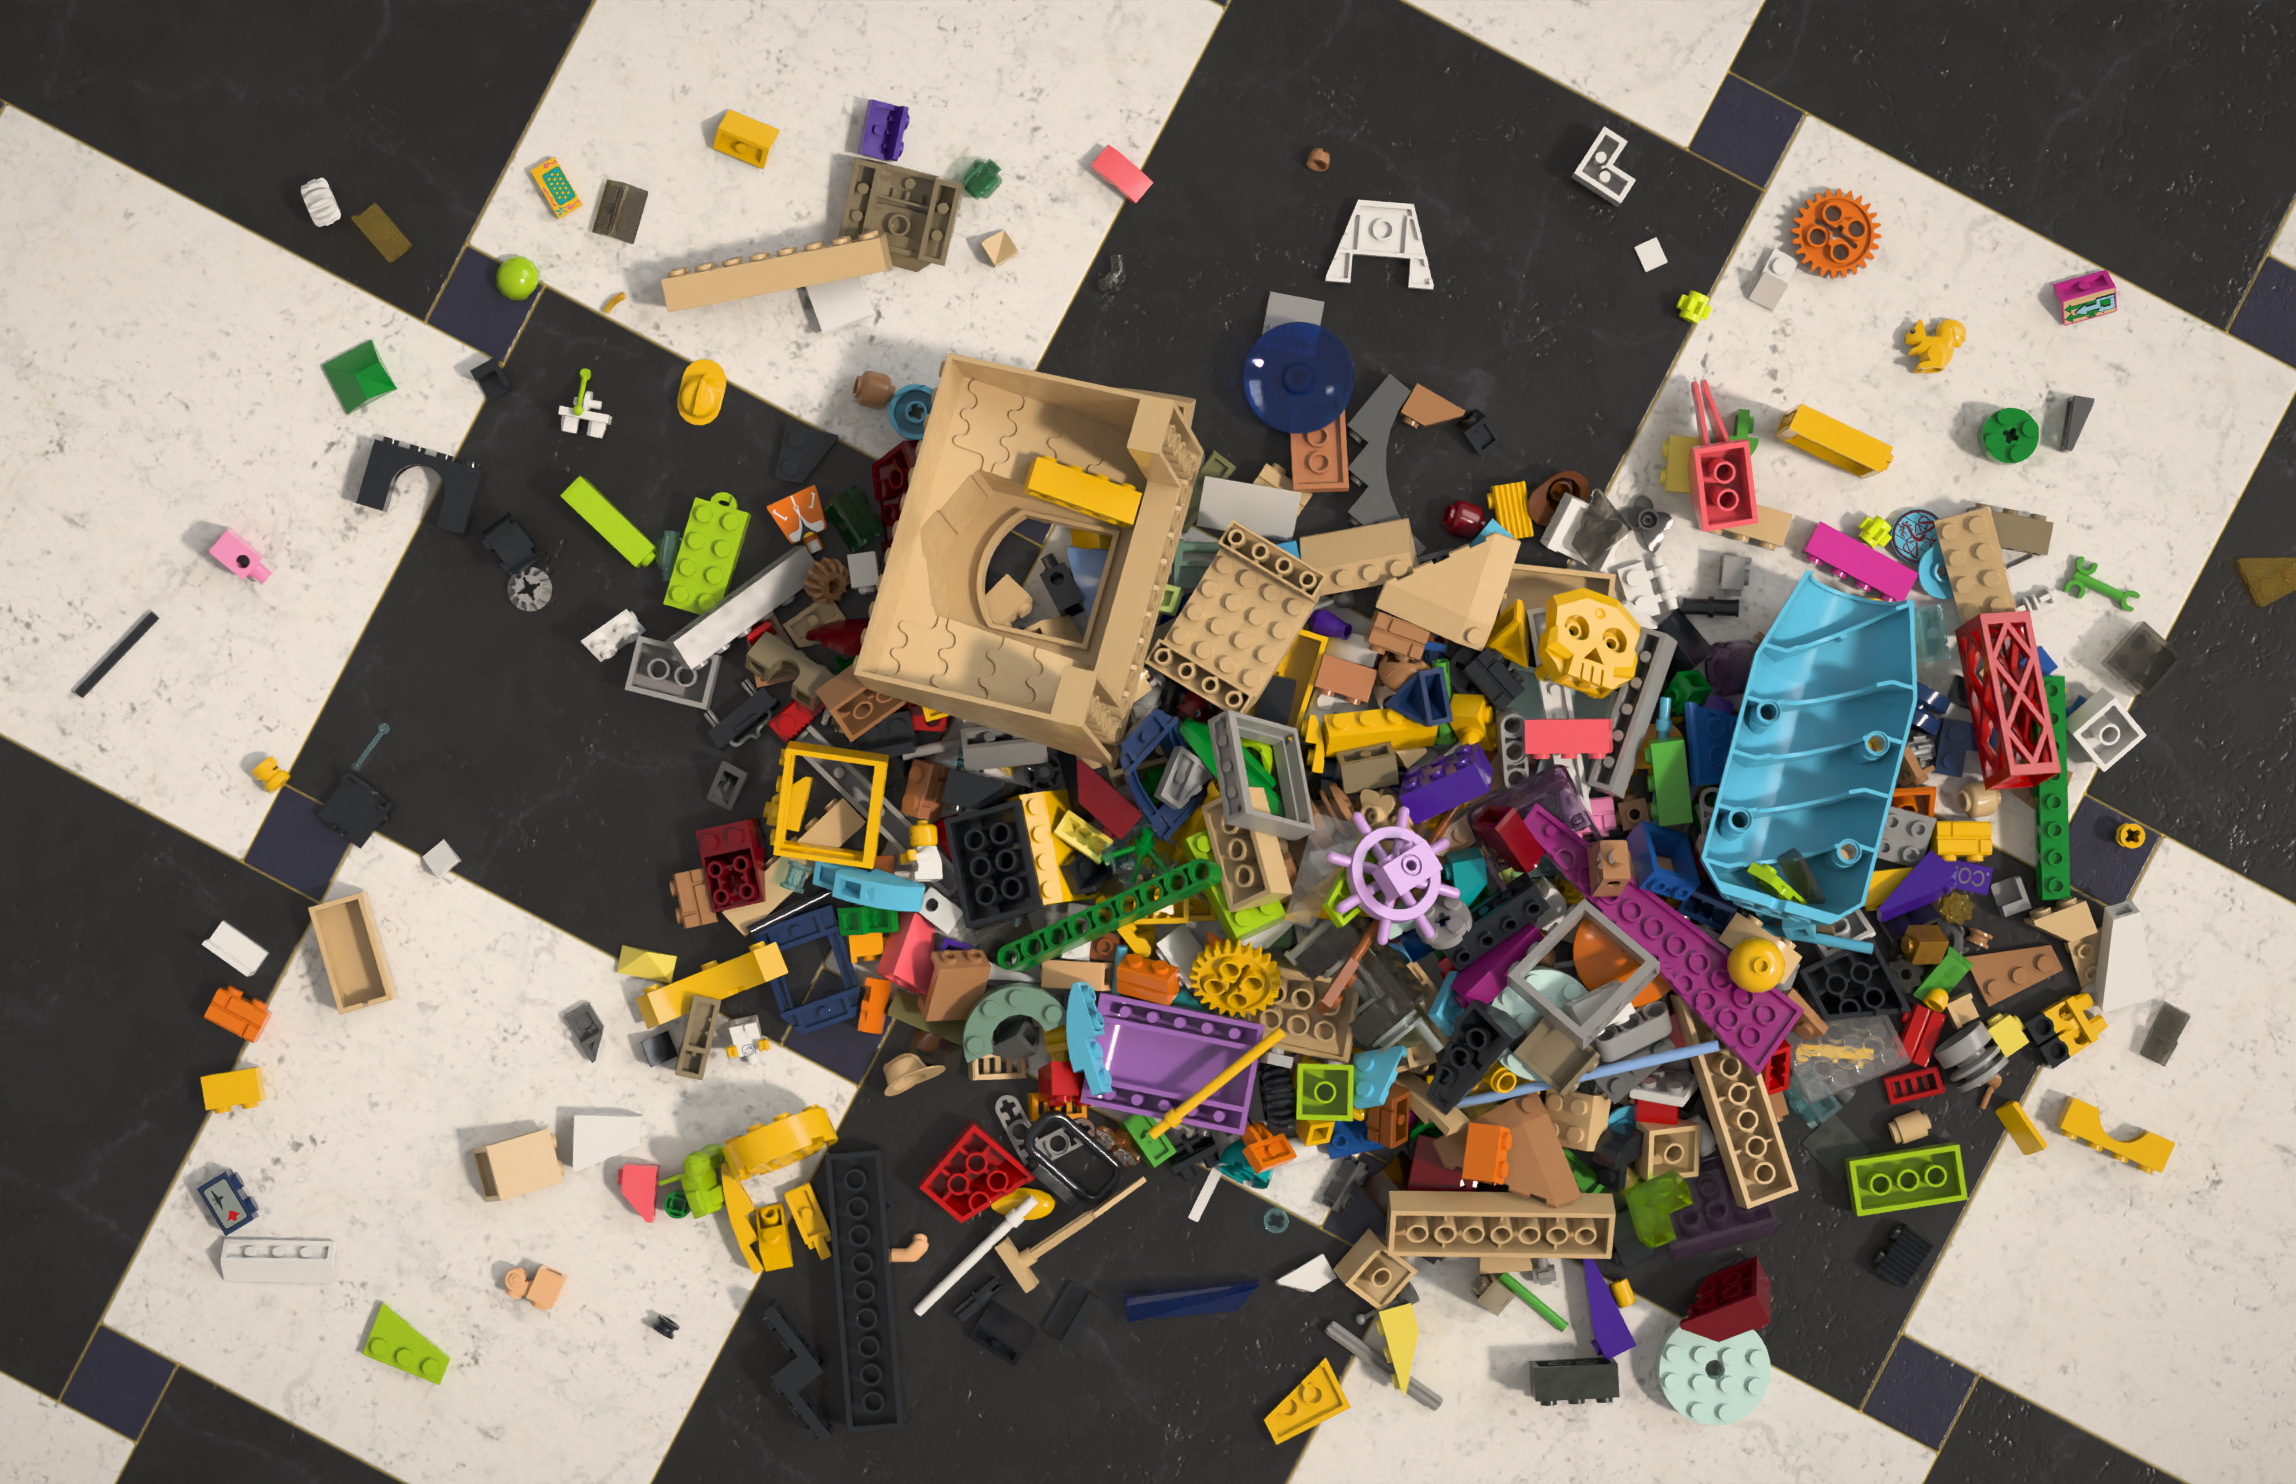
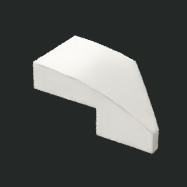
M1319 1254L1302 1266L1275 1280L1276 1285L1287 1286L1301 1292H1314L1337 1277L1324 1254Z

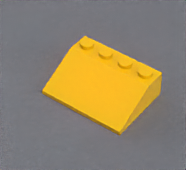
M1067 790L1023 794L1006 799V803L1019 799L1023 802L1044 906L1094 899L1100 893V890L1090 896H1085V894L1073 896L1060 868L1076 851L1074 847L1053 834L1067 810L1072 812Z

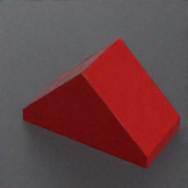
M1635 1099V1121L1677 1125L1681 1107Z

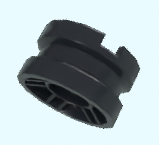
M1047 753L1048 763L1025 766L1026 781L1032 788L1038 791L1053 790L1063 779L1059 759L1052 754ZM1041 767H1047L1050 771L1049 775L1045 778L1039 775Z

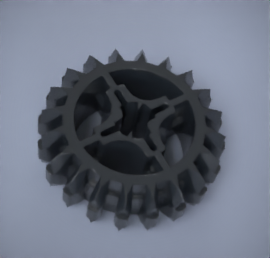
M1261 1062L1258 1069L1262 1112L1266 1127H1268L1271 1133L1277 1134L1293 1131L1296 1127V1107L1289 1068Z

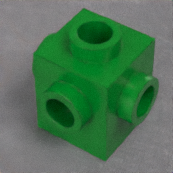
M1699 670L1677 672L1670 681L1669 687L1663 696L1672 698L1671 708L1677 715H1684V702H1692L1704 707V703L1713 689Z

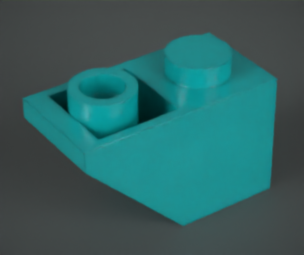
M1478 847L1445 853L1446 863L1443 864L1445 880H1448L1449 886L1460 890L1459 897L1467 907L1470 906L1488 883L1485 857Z

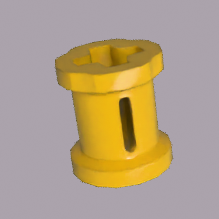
M2124 823L2116 829L2115 840L2121 847L2137 848L2144 843L2145 832L2140 825ZM2126 831L2135 832V834L2132 835L2134 841L2125 840V838L2128 836Z

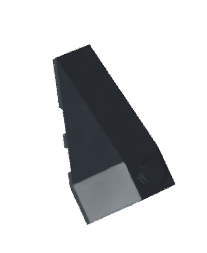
M1474 999L1456 1019L1453 1027L1455 1029L1450 1041L1446 1044L1445 1054L1440 1066L1437 1067L1426 1095L1445 1115L1449 1114L1526 1033L1507 1012L1477 999Z

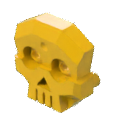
M1580 588L1554 595L1546 601V631L1540 635L1537 653L1542 664L1536 667L1535 675L1540 681L1543 679V682H1547L1552 679L1554 683L1584 692L1588 697L1593 696V699H1603L1613 690L1624 686L1634 678L1638 659L1634 649L1640 635V625L1618 599L1598 592ZM1569 629L1573 631L1574 636L1570 634ZM1606 642L1611 645V648L1607 646Z

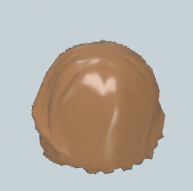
M1396 654L1383 657L1379 663L1378 674L1381 681L1389 689L1397 692L1416 672L1431 668L1421 659L1419 662L1411 660V663H1408L1407 661L1394 659Z

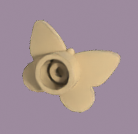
M1362 790L1360 801L1363 808L1360 813L1372 831L1383 827H1391L1392 824L1388 820V816L1393 812L1396 805L1394 796L1384 795L1381 797L1380 793L1374 790ZM1358 830V833H1357V839H1358L1359 835H1361V833L1359 832V830Z

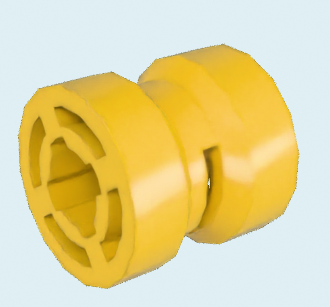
M273 756L265 759L251 773L256 780L263 781L264 789L269 794L277 791L291 777L286 770H281L278 767V761Z

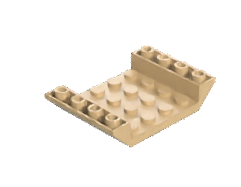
M1232 520L1218 542L1221 547L1168 634L1164 640L1158 639L1145 663L1222 710L1246 714L1260 698L1316 607L1328 576Z

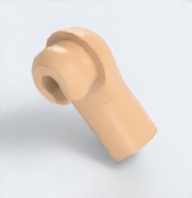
M922 1233L915 1234L913 1242L907 1248H892V1262L917 1261L928 1249L927 1236Z

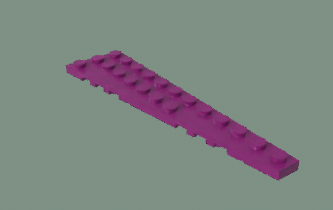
M1536 803L1523 819V822L1544 850V855L1597 910L1660 962L1658 975L1755 1077L1758 1076L1804 1012V1009L1776 987L1763 993H1750L1739 988L1731 980L1727 970L1730 952L1653 892L1640 889L1637 880L1631 875L1628 884L1620 896L1591 897L1587 844L1589 843Z

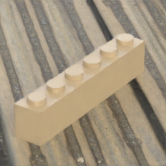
M845 797L840 801L834 798L824 808L827 813L820 820L814 817L804 827L807 832L800 839L794 836L790 841L840 848L868 821ZM774 855L764 865L767 869L765 871L766 902L724 910L722 913L744 937L747 936L749 933L746 926L772 913L814 873L815 861L784 856L778 858L777 855Z

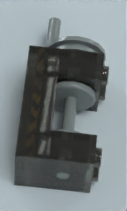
M1356 915L1343 927L1337 928L1333 926L1294 959L1298 963L1299 971L1312 981L1321 974H1323L1322 976L1325 979L1329 978L1347 961L1371 925L1369 919L1366 916ZM1376 936L1354 972L1358 976L1352 986L1365 1002L1354 1011V1015L1357 1018L1349 1024L1352 1029V1035L1358 1042L1364 1043L1367 1047L1383 1034L1371 1044L1373 1047L1379 1044L1382 1049L1378 1053L1382 1055L1415 1028L1431 1049L1438 1053L1444 1048V1045L1425 1024L1422 1017L1416 1020L1413 1016L1417 1013L1416 1009L1400 1020L1429 996L1430 993L1388 942L1385 945H1380L1377 942Z

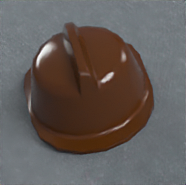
M1562 471L1551 474L1530 496L1528 501L1530 517L1537 524L1548 526L1565 492L1586 502L1590 489L1587 479L1576 471Z

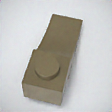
M693 994L685 1031L679 1047L674 1070L675 1075L703 1081L721 999Z

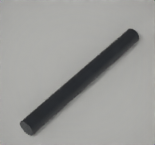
M151 611L75 692L81 698H84L160 619L159 616Z
M823 888L746 926L750 936H753L832 897L833 891Z

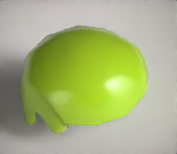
M512 256L506 259L497 271V288L502 296L511 301L525 300L537 288L539 271L535 264L526 257Z

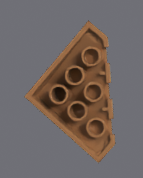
M1537 1092L1509 1100L1470 1121V1123L1498 1125L1510 1129L1512 1145L1510 1150L1507 1151L1508 1174L1503 1184L1509 1186L1508 1191L1529 1198L1530 1194L1547 1200L1546 1205L1553 1208L1561 1207L1582 1198L1548 1112ZM1469 1124L1463 1130L1448 1136L1443 1135L1433 1141L1434 1148L1445 1168L1454 1171L1457 1166L1463 1169Z

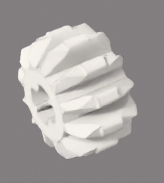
M324 178L313 179L301 186L302 197L315 225L318 227L328 226L340 219L341 213L328 182Z

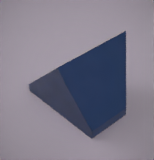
M1443 666L1416 672L1384 704L1388 708L1425 727L1453 722Z

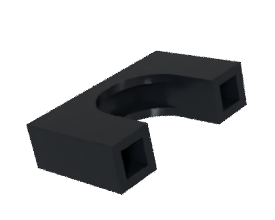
M385 436L382 441L375 439L356 503L387 512L398 478L410 468L427 466L440 475L445 487V497L436 527L467 536L485 475V471L479 470L480 464L468 460H463L462 464L452 462L453 456L437 452L436 457L425 454L426 448L410 444L409 449L399 446V440Z

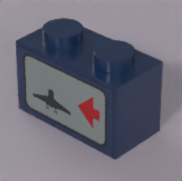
M231 1169L197 1188L225 1236L259 1217L257 1213L259 1207L252 1196L247 1197L242 1188L245 1186L242 1178L237 1172L233 1173Z

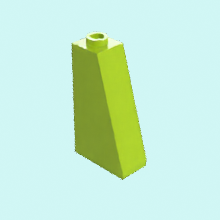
M579 476L560 495L635 567L639 568L641 565L647 567L655 559L656 555L654 552L658 548L586 478Z

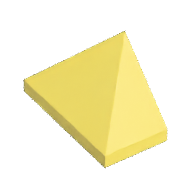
M1070 810L1065 812L1053 834L1097 864L1101 863V856L1106 855L1114 841Z
M622 945L617 973L671 984L677 956Z

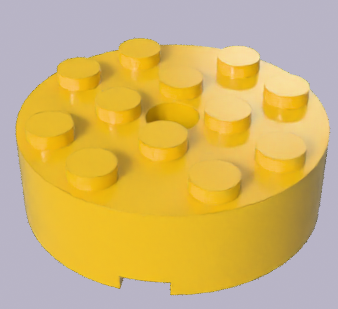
M814 1104L802 1109V1113L793 1116L786 1112L774 1117V1123L767 1126L763 1125V1123L753 1125L747 1128L748 1134L725 1140L722 1152L734 1182L748 1180L751 1178V1175L752 1177L757 1174L761 1176L801 1161L820 1152L825 1147L824 1143H826L827 1147L835 1144L838 1141V1137L827 1109Z

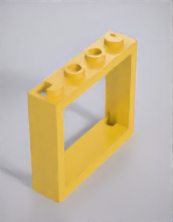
M1802 403L1785 412L1774 437L1862 479L1879 474L1884 470L1887 471L1889 464L1894 458V455L1890 454L1893 449L1892 446Z
M789 741L786 749H781L779 765L784 766L783 776L778 775L776 792L781 794L780 803L775 802L773 819H777V828L772 829L770 835V845H774L773 855L873 869L877 854L889 755ZM796 755L875 766L864 851L786 840Z

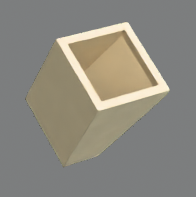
M549 1128L472 1148L486 1202L502 1201L563 1182L564 1167L562 1162L557 1160L555 1153L557 1142L554 1134L550 1133Z

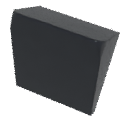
M669 1031L641 1041L650 1067L678 1056Z

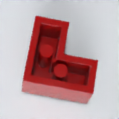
M1051 1061L1038 1069L1039 1102H1047L1048 1107H1062L1064 1103L1074 1102L1075 1107L1091 1106L1080 1103L1085 1072L1074 1073L1071 1062Z

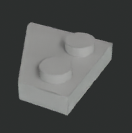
M1174 746L1154 796L1172 809H1181L1189 802L1191 796L1198 794L1203 789L1202 785L1209 779H1214L1215 776L1201 759L1182 746Z

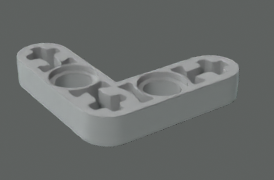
M1005 1094L998 1098L995 1110L1022 1163L1026 1166L1029 1162L1026 1160L1028 1153L1025 1151V1147L1022 1150L1019 1145L1024 1144V1139L1015 1138L1013 1128L1017 1124H1024L1029 1129L1032 1124L1017 1097L1012 1094ZM1006 1099L1009 1103H1015L1016 1106L1012 1108L1015 1117L1019 1113L1023 1117L1014 1120L1010 1125L1006 1123V1120L1011 1119L1009 1113L1000 1110L1003 1106L1002 1101ZM1086 1118L1074 1120L1077 1124L1089 1125L1090 1129L1087 1132L1092 1137L1094 1136L1095 1127L1091 1120ZM1064 1126L1041 1138L1037 1136L1035 1139V1146L1052 1161L1083 1145L1076 1137L1073 1139L1077 1143L1071 1145L1069 1136L1064 1132L1066 1130ZM1056 1135L1062 1136L1066 1140V1146L1061 1151H1055L1050 1146L1051 1138Z

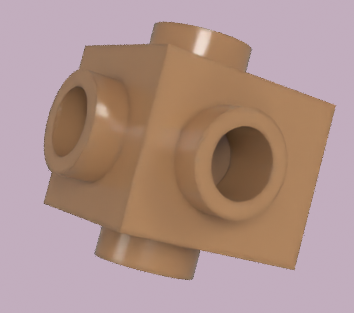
M1637 793L1626 795L1623 799L1621 798V802L1614 803L1616 825L1620 827V831L1628 830V834H1630L1641 820L1650 823V802L1646 803L1645 798H1638ZM1632 809H1636L1639 812V817L1636 820L1631 819L1629 816Z

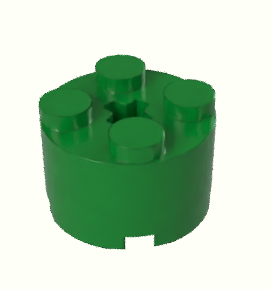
M2005 408L1990 414L1983 420L1979 427L1977 438L1983 455L1989 461L1998 465H2012L2027 459L2035 451L2039 440V427L2027 412L2017 408ZM2010 431L2013 440L2005 442L2006 436L2003 433Z

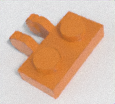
M1257 1121L1253 1125H1246L1244 1136L1240 1135L1247 1146L1242 1152L1256 1174L1290 1163L1297 1157L1285 1135L1273 1136L1262 1121Z

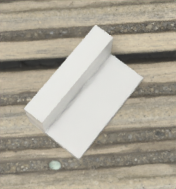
M222 921L211 938L202 943L203 946L247 977L255 974L269 954L267 950L226 921Z

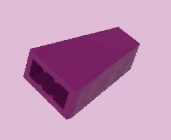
M1529 922L1523 926L1519 932L1512 934L1500 942L1496 948L1489 950L1476 959L1473 964L1461 970L1450 985L1457 995L1454 997V1000L1464 1010L1474 999L1489 1004L1507 987V971L1516 961L1521 962L1527 956L1526 953L1530 946L1535 942L1540 943L1545 937L1532 923Z

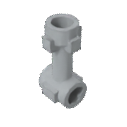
M1536 1258L1537 1267H1532L1534 1284L1548 1285L1551 1284V1281H1557L1555 1265H1548V1258Z

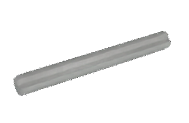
M1335 1321L1329 1323L1325 1329V1333L1392 1381L1391 1374L1396 1373L1393 1362L1387 1364V1360L1383 1355ZM1410 1375L1407 1392L1433 1411H1436L1443 1402L1442 1397Z

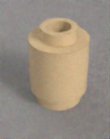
M1918 1109L1893 1118V1122L1888 1123V1128L1895 1144L1900 1142L1906 1144L1928 1136V1129H1931V1124L1927 1114H1921Z

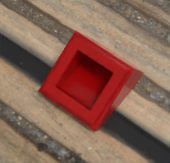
M767 619L751 627L752 631L745 635V637L753 647L766 631L772 635H777Z

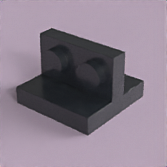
M911 709L893 712L859 736L861 746L859 751L886 754L889 757L915 753L921 740L919 731H915Z

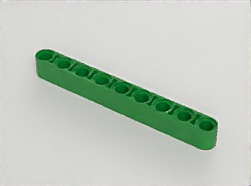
M1201 858L1195 859L1003 946L997 954V962L1005 970L1026 971L1215 886L1222 879V868L1217 862ZM1207 866L1208 875L1206 878H1203L1202 871ZM1183 877L1184 885L1179 889L1178 882ZM1157 888H1159L1160 895L1159 898L1155 900L1154 892ZM1133 899H1135L1136 906L1134 910L1131 911L1130 903ZM1111 910L1112 917L1110 921L1107 922L1106 915L1107 912ZM1087 921L1088 928L1086 932H1083V923ZM1063 931V933H1064V939H1063V941L1060 943V942H1059V935H1060V933ZM1039 942L1040 951L1036 954L1035 947L1036 944ZM1014 953H1016L1017 959L1016 962L1013 964L1012 956Z

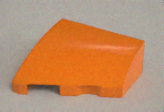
M866 977V991L862 1000L857 1031L882 1034L893 985L892 981L884 977Z

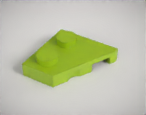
M1752 862L1747 872L1756 887L1777 899L1788 900L1807 906L1808 902L1777 876V871L1773 867L1765 863L1760 866Z

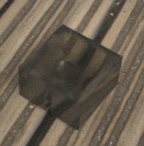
M2140 621L2129 630L2100 664L2118 680L2127 679L2123 684L2141 700H2149L2186 658L2145 621Z

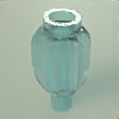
M664 530L663 536H660L657 540L656 562L662 569L661 580L670 581L682 543V538H680V532Z

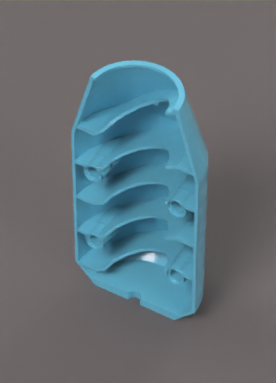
M1806 570L1753 656L1700 862L1719 894L1725 900H1731L1737 906L1770 917L1796 923L1804 920L1811 925L1826 926L1861 908L1866 902L1917 704L1914 601L1908 599L1900 602L1878 601L1847 594L1820 583L1812 576L1813 571ZM1868 742L1875 746L1876 752L1869 748ZM1732 818L1735 820L1737 827L1733 825ZM1841 849L1847 852L1849 860L1841 856ZM1752 862L1760 866L1765 863L1773 867L1777 871L1776 875L1808 902L1807 906L1788 900L1777 899L1756 887L1747 872Z

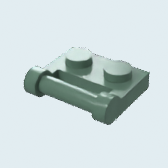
M1179 539L1174 559V586L1182 589H1195L1212 562L1183 560V552L1217 554L1221 548L1218 542H1187Z

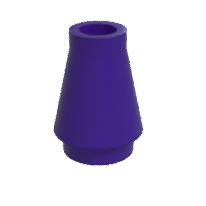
M1327 609L1316 610L1309 621L1310 629L1318 635L1347 640L1352 632L1350 624L1344 622Z

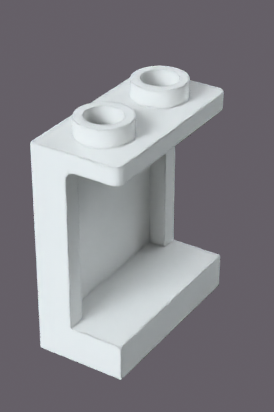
M1565 492L1540 542L1555 552L1559 551L1594 568L1600 573H1605L1607 569L1612 567L1616 558L1615 552L1619 545L1623 544L1628 536L1629 524Z

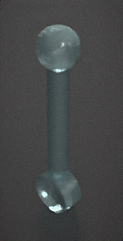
M382 723L379 725V732L359 759L352 762V771L358 772L361 770V764L383 734L389 733L390 726L388 724Z

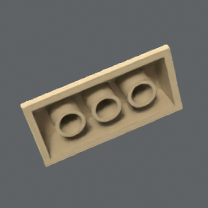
M1409 518L1300 537L1301 560L1328 576L1321 595L1383 585L1385 580L1394 576L1399 580L1412 574V568L1419 566Z
M1249 787L1253 810L1271 814L1264 788ZM1221 797L1201 806L1215 860L1222 868L1221 882L1229 912L1271 904L1293 894L1277 836L1226 824Z

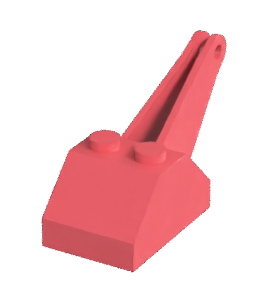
M1705 379L1700 382L1701 393L1716 442L1709 444L1700 389L1697 381H1692L1691 392L1695 406L1700 446L1690 447L1687 471L1691 501L1700 530L1707 532L1758 523L1749 440L1745 438L1729 440Z

